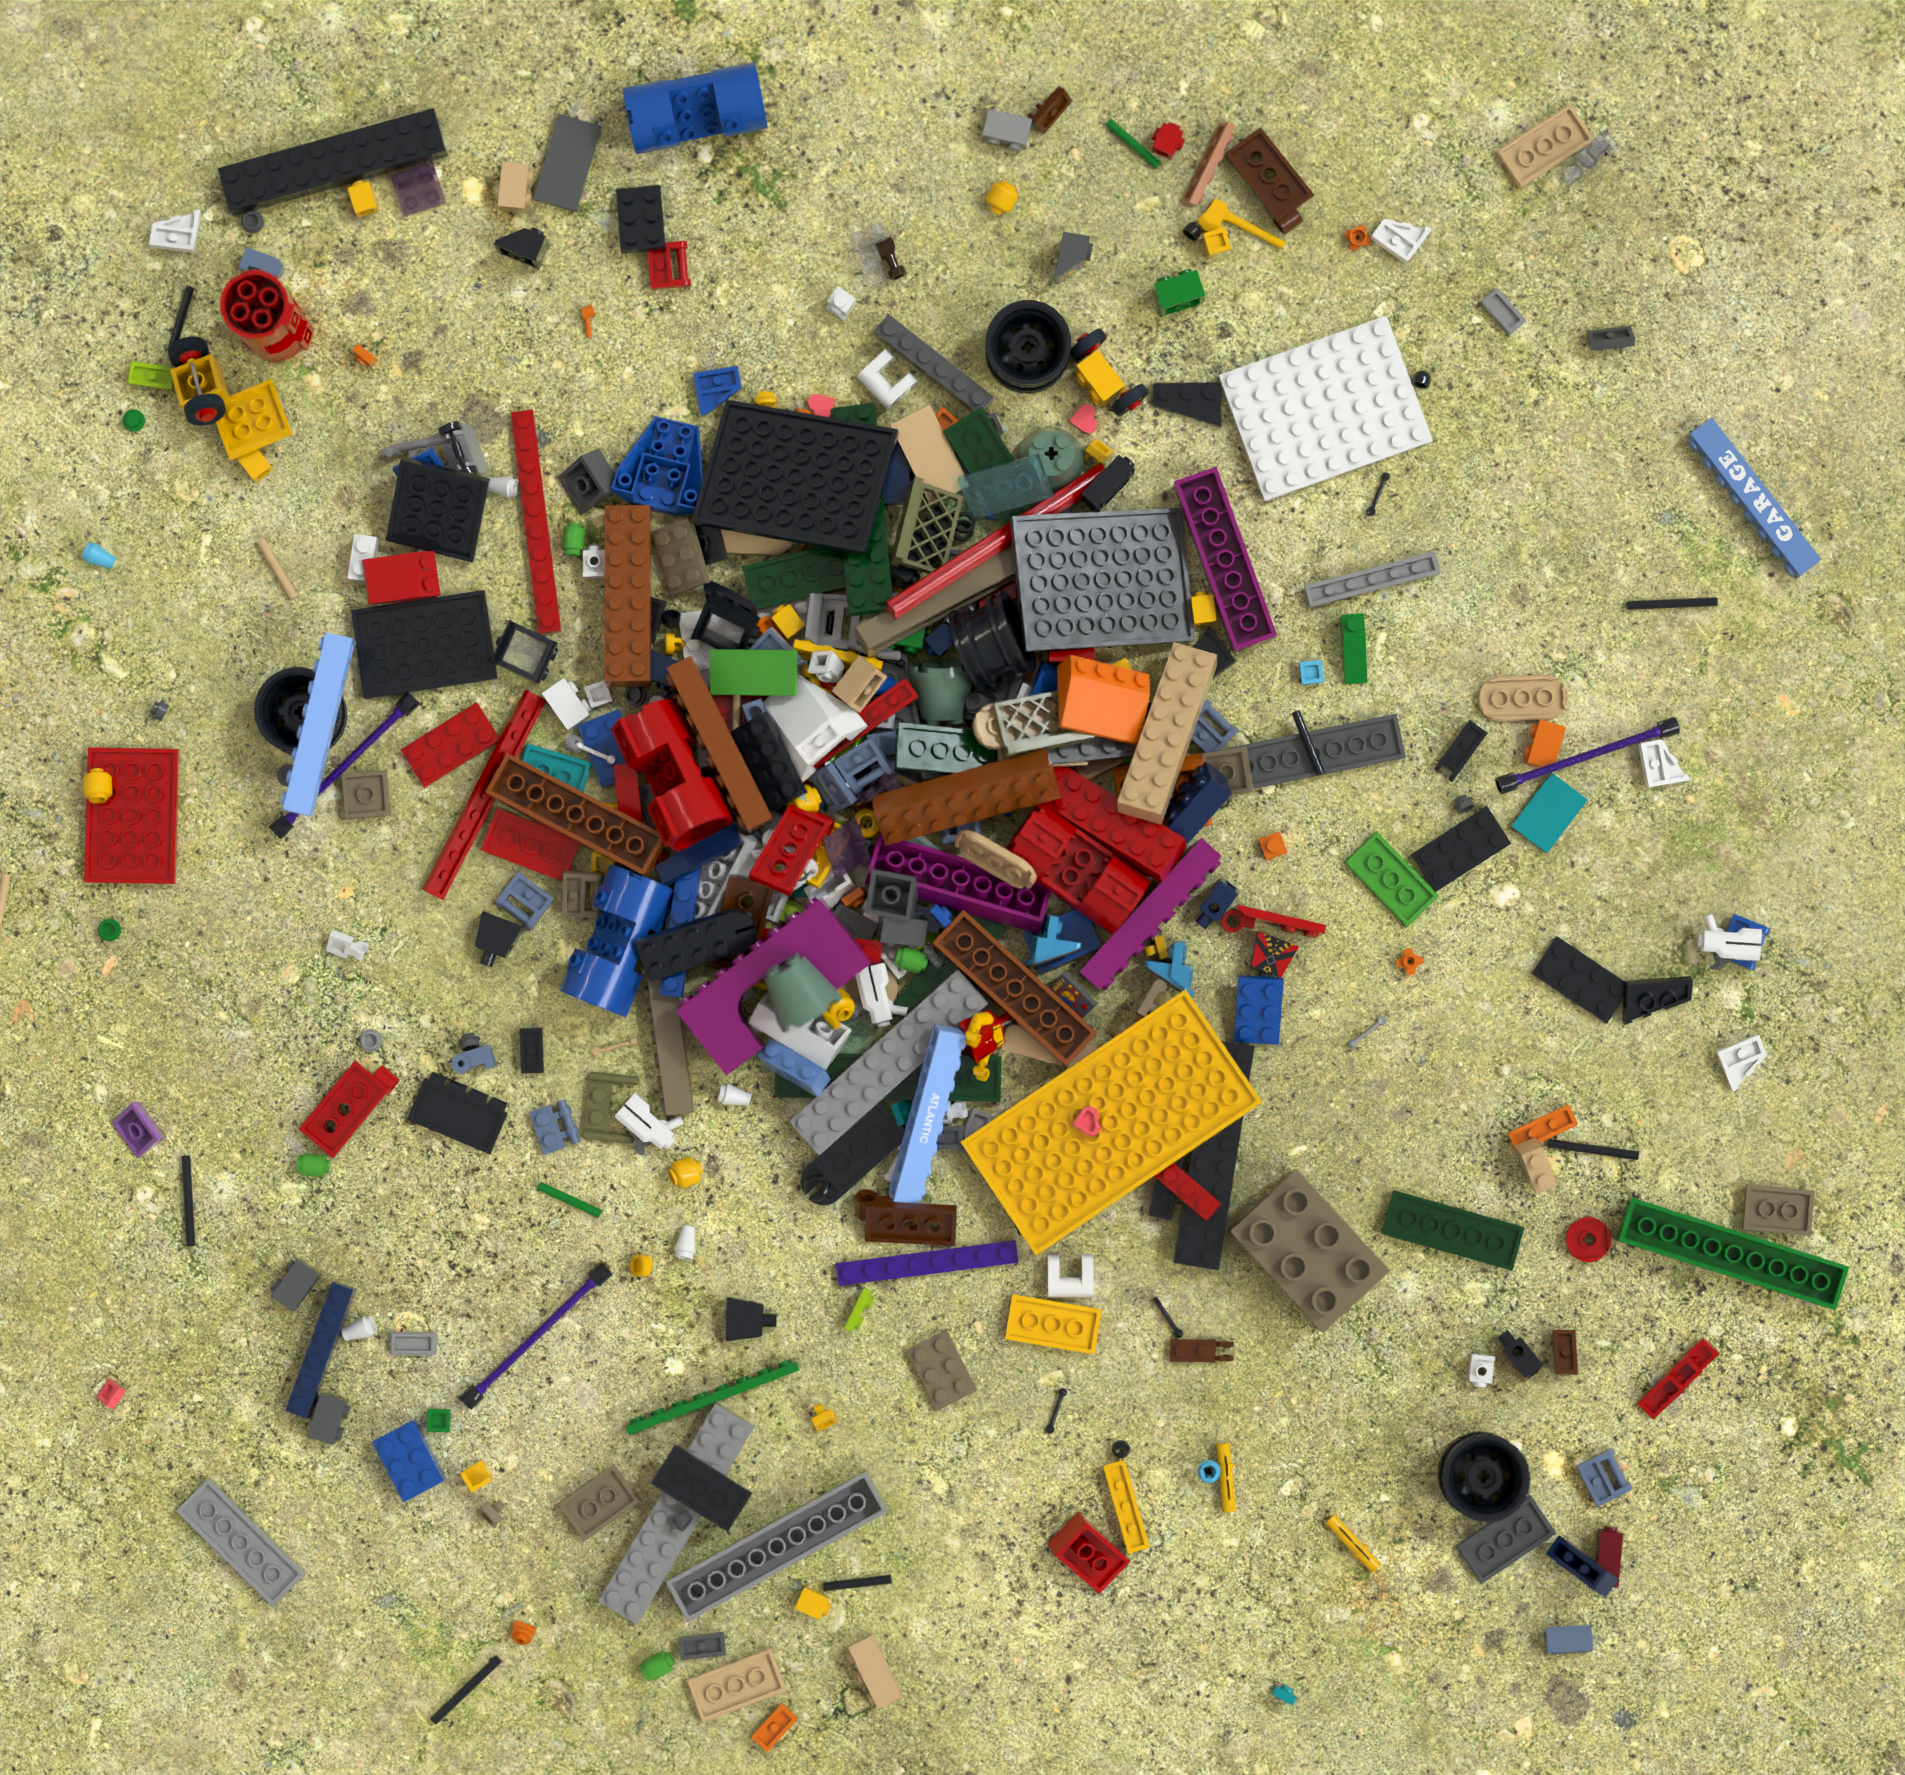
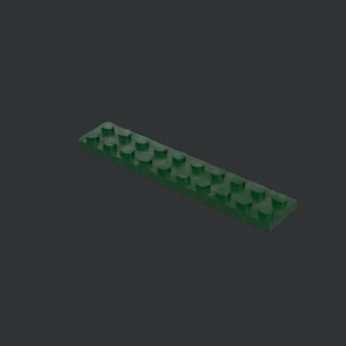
M875 402L831 409V418L878 426ZM884 491L866 555L843 551L848 614L850 617L887 612L885 602L893 597Z
M839 1053L825 1070L831 1080L824 1090L864 1054ZM960 1056V1068L955 1072V1085L953 1092L949 1094L948 1101L1001 1102V1056L989 1057L988 1065L984 1067L989 1069L987 1081L976 1079L973 1068L978 1065L970 1056ZM923 1063L883 1099L913 1100ZM775 1073V1097L816 1098V1096Z

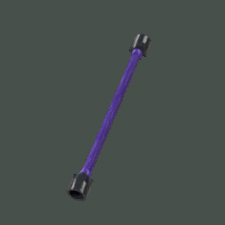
M409 692L395 704L397 707L393 710V714L385 722H382L383 724H380L381 726H378L377 730H374L352 754H349L350 756H347L321 782L318 797L356 761V758L358 759L381 737V734L385 733V730L387 731L399 718H402L404 715L408 716L420 705ZM290 812L285 816L281 815L269 828L282 839L294 827L293 823L296 821V817L301 814Z
M1671 717L1657 722V726L1652 727L1651 730L1646 732L1644 731L1596 749L1588 750L1567 759L1565 758L1538 769L1530 770V772L1527 771L1522 774L1511 772L1496 777L1495 784L1497 790L1502 795L1518 789V785L1523 784V782L1619 750L1637 742L1639 743L1653 737L1664 739L1680 733L1679 724L1675 717Z
M599 1262L588 1273L589 1278L585 1284L569 1300H566L548 1320L543 1322L529 1338L520 1344L510 1354V1357L508 1356L495 1368L491 1375L489 1374L476 1386L472 1384L459 1397L469 1409L472 1410L485 1398L483 1394L491 1386V1383L493 1384L508 1367L510 1368V1365L512 1366V1363L514 1364L517 1361L516 1359H519L533 1343H536L535 1341H538L590 1289H594L597 1285L600 1287L613 1275L602 1262Z

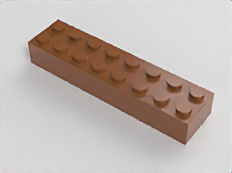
M650 505L605 506L604 681L606 687H652Z
M692 656L667 667L669 673L665 676L672 690L677 688L679 694L675 696L682 710L687 708L689 714L686 715V718L692 730L697 728L699 734L696 735V738L702 750L707 748L709 755L706 758L712 770H718L719 775L716 778L722 790H728L730 795L726 796L732 810H738L740 815L736 818L742 830L747 829L749 834L773 823V818Z
M1045 748L871 797L874 815L886 845L1059 799L1061 795L1048 750Z
M506 753L485 791L490 798L648 878L665 847L658 831Z
M964 910L933 942V947L1065 1068L1097 1035V1032Z

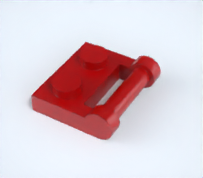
M687 241L665 242L666 250L647 252L651 290L691 287L686 258ZM670 250H677L679 279L673 280Z

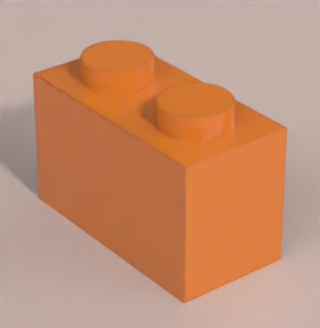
M1541 719L1537 721V724L1533 723L1529 733L1532 741L1530 746L1526 745L1523 758L1526 759L1525 764L1540 768L1556 762L1566 727Z

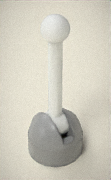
M573 733L565 741V750L578 753L584 750L607 760L609 764H613L616 761L613 755L607 756L584 746L583 739Z

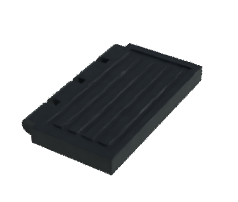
M435 1072L431 1073L429 1079L424 1078L407 1120L491 1155L508 1115V1112H505L507 1102L492 1097L490 1104H486L489 1097L488 1094L472 1088L469 1096H467L465 1093L468 1086L451 1079L448 1087L444 1085L447 1077Z

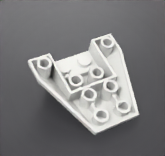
M797 674L798 695H770L762 703L802 782H804L816 771L813 765L845 737L851 741L868 725L854 708Z

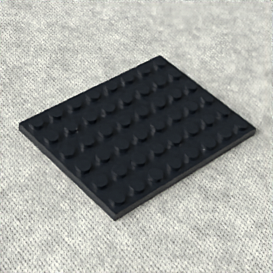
M726 399L691 521L694 525L866 555L897 444L899 430Z

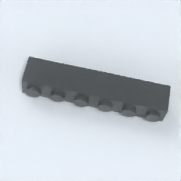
M889 314L875 329V337L971 412L980 407L985 412L994 401V396Z

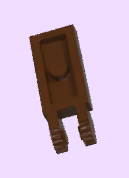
M1170 1339V1362L1234 1361V1356L1230 1354L1216 1355V1347L1231 1348L1234 1347V1342L1216 1341L1215 1339Z

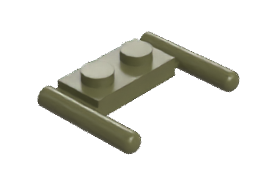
M590 1072L584 1139L628 1144L633 1142L634 1138L632 1135L609 1133L607 1130L612 1083L638 1085L640 1082L638 1076Z

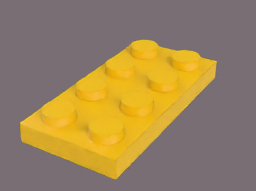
M1012 1294L1005 1339L1095 1354L1102 1309Z

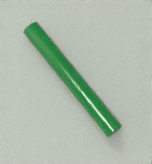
M1110 119L1106 123V126L1153 168L1157 169L1161 162L1114 120Z
M540 1182L538 1186V1191L597 1218L602 1213L601 1209L543 1182Z

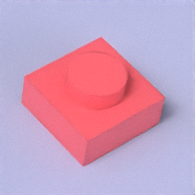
M109 1378L96 1397L107 1407L114 1409L126 1390L115 1380Z

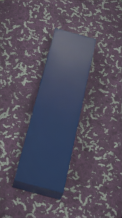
M731 823L655 865L662 884L668 886L743 845L736 825Z

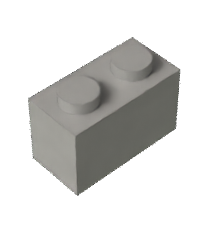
M989 109L982 140H986V143L992 146H999V144L1007 145V148L1013 151L1026 150L1032 119Z

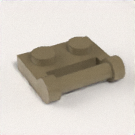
M563 872L562 916L598 918L601 916L602 911L593 906L592 909H586V881H593V905L595 894L604 880L603 872Z
M1159 979L1153 983L1137 1010V1015L1144 1018L1146 1014L1148 1015L1154 1011L1157 1005L1154 1002L1155 998L1167 988L1164 980Z

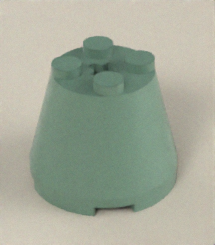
M1043 427L1033 431L1023 440L1017 454V465L1034 491L1051 495L1082 474L1084 454L1078 440L1068 431L1057 427ZM1049 449H1052L1054 460H1049V456H1046Z
M954 658L922 660L921 665L915 666V662L909 663L908 674L912 687L919 696L916 702L921 718L925 719L928 725H938L940 721L949 720L951 724L963 723V718L967 711L966 699L971 694L973 682L966 672L963 663Z
M798 952L789 956L786 959L787 962L780 967L776 964L766 970V986L777 1023L782 1032L789 1031L788 1027L791 1025L798 1028L825 1013L830 1007L829 1003L832 1001L834 1004L838 1003L842 998L835 986L804 955L800 956Z

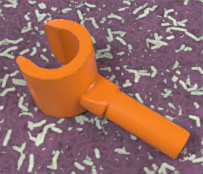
M588 305L583 307L581 312L586 327V337H592L589 318L596 315L593 306Z

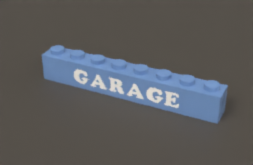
M1712 417L1687 436L1691 449L1694 452L1698 451L1703 457L1701 461L1704 466L1709 470L1712 469L1717 475L1715 479L1721 487L1727 488L1730 492L1729 497L1735 505L1739 504L1744 510L1742 514L1749 523H1754L1757 527L1756 532L1763 541L1767 540L1771 546L1770 551L1777 559L1781 558L1785 564L1783 566L1785 571L1791 577L1794 575L1795 578H1798L1821 561L1815 550Z

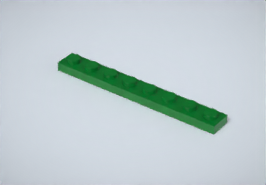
M788 1359L778 1363L779 1368L770 1370V1367L757 1371L758 1376L749 1379V1376L746 1375L738 1378L735 1385L728 1387L727 1383L717 1386L714 1388V1393L707 1395L706 1391L694 1395V1400L686 1403L683 1399L673 1403V1408L664 1411L662 1407L651 1411L652 1416L643 1419L641 1415L630 1419V1424L626 1426L628 1435L800 1370L798 1363Z

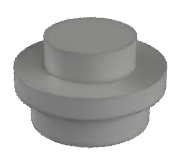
M372 1029L364 1031L360 1036V1046L367 1052L377 1051L382 1045L381 1034Z

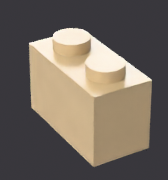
M502 162L497 204L499 210L526 213L527 207H531L532 193L528 192L529 185H533L534 171H531L529 164Z
M859 655L842 679L837 682L832 692L849 706L861 712L886 680L887 676Z
M1536 1137L1515 1146L1528 1183L1536 1194L1557 1185L1543 1146Z

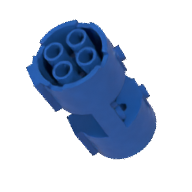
M755 62L715 69L709 73L673 80L664 79L623 88L625 108L636 154L677 147L683 141L718 134L728 137L768 129Z
M610 864L603 883L595 894V900L592 905L602 911L601 916L596 920V927L592 937L587 942L586 951L575 948L570 956L567 971L559 991L626 1018L643 977L633 971L639 957L635 939L647 936L649 930L656 933L662 930L672 905L674 891L651 879Z

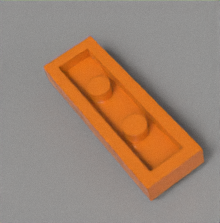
M1569 1104L1508 1132L1507 1135L1517 1154L1516 1145L1534 1137L1541 1143L1577 1126L1578 1123Z

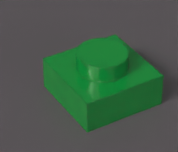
M428 1408L427 1432H450L451 1409Z

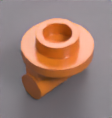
M515 1620L510 1636L519 1645L529 1644L532 1642L537 1627Z

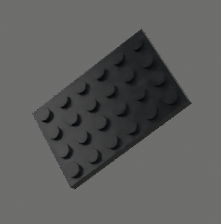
M485 590L351 610L365 700L498 679L496 665L487 661L488 657H492L494 654V646Z

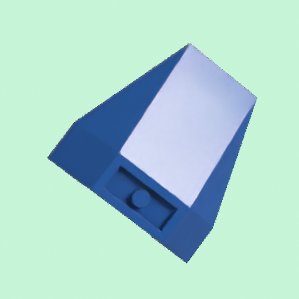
M655 416L617 468L611 491L631 505H650L652 511L673 516L694 513L703 482L699 426Z

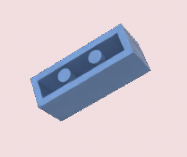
M772 1038L768 1040L758 1054L759 1059L766 1068L816 1097H819L831 1080L824 1068Z

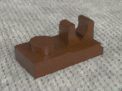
M1058 86L1049 95L1043 106L1040 104L1035 105L1038 110L1035 115L1029 113L1027 116L1029 119H1032V122L1039 131L1045 134L1073 101L1066 90Z
M1553 1330L1554 1374L1560 1376L1578 1375L1576 1330Z

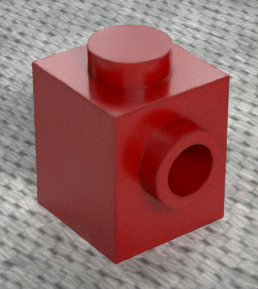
M1163 122L1161 128L1156 127L1152 140L1155 142L1151 152L1172 160L1176 150L1181 151L1185 142V139L1182 138L1184 131L1180 130L1181 127L1175 123L1168 122L1166 124Z

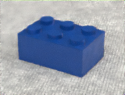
M416 1419L372 1441L403 1502L446 1480Z

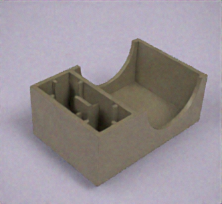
M1296 1169L1287 1174L1227 1230L1322 1333L1390 1272L1386 1265Z

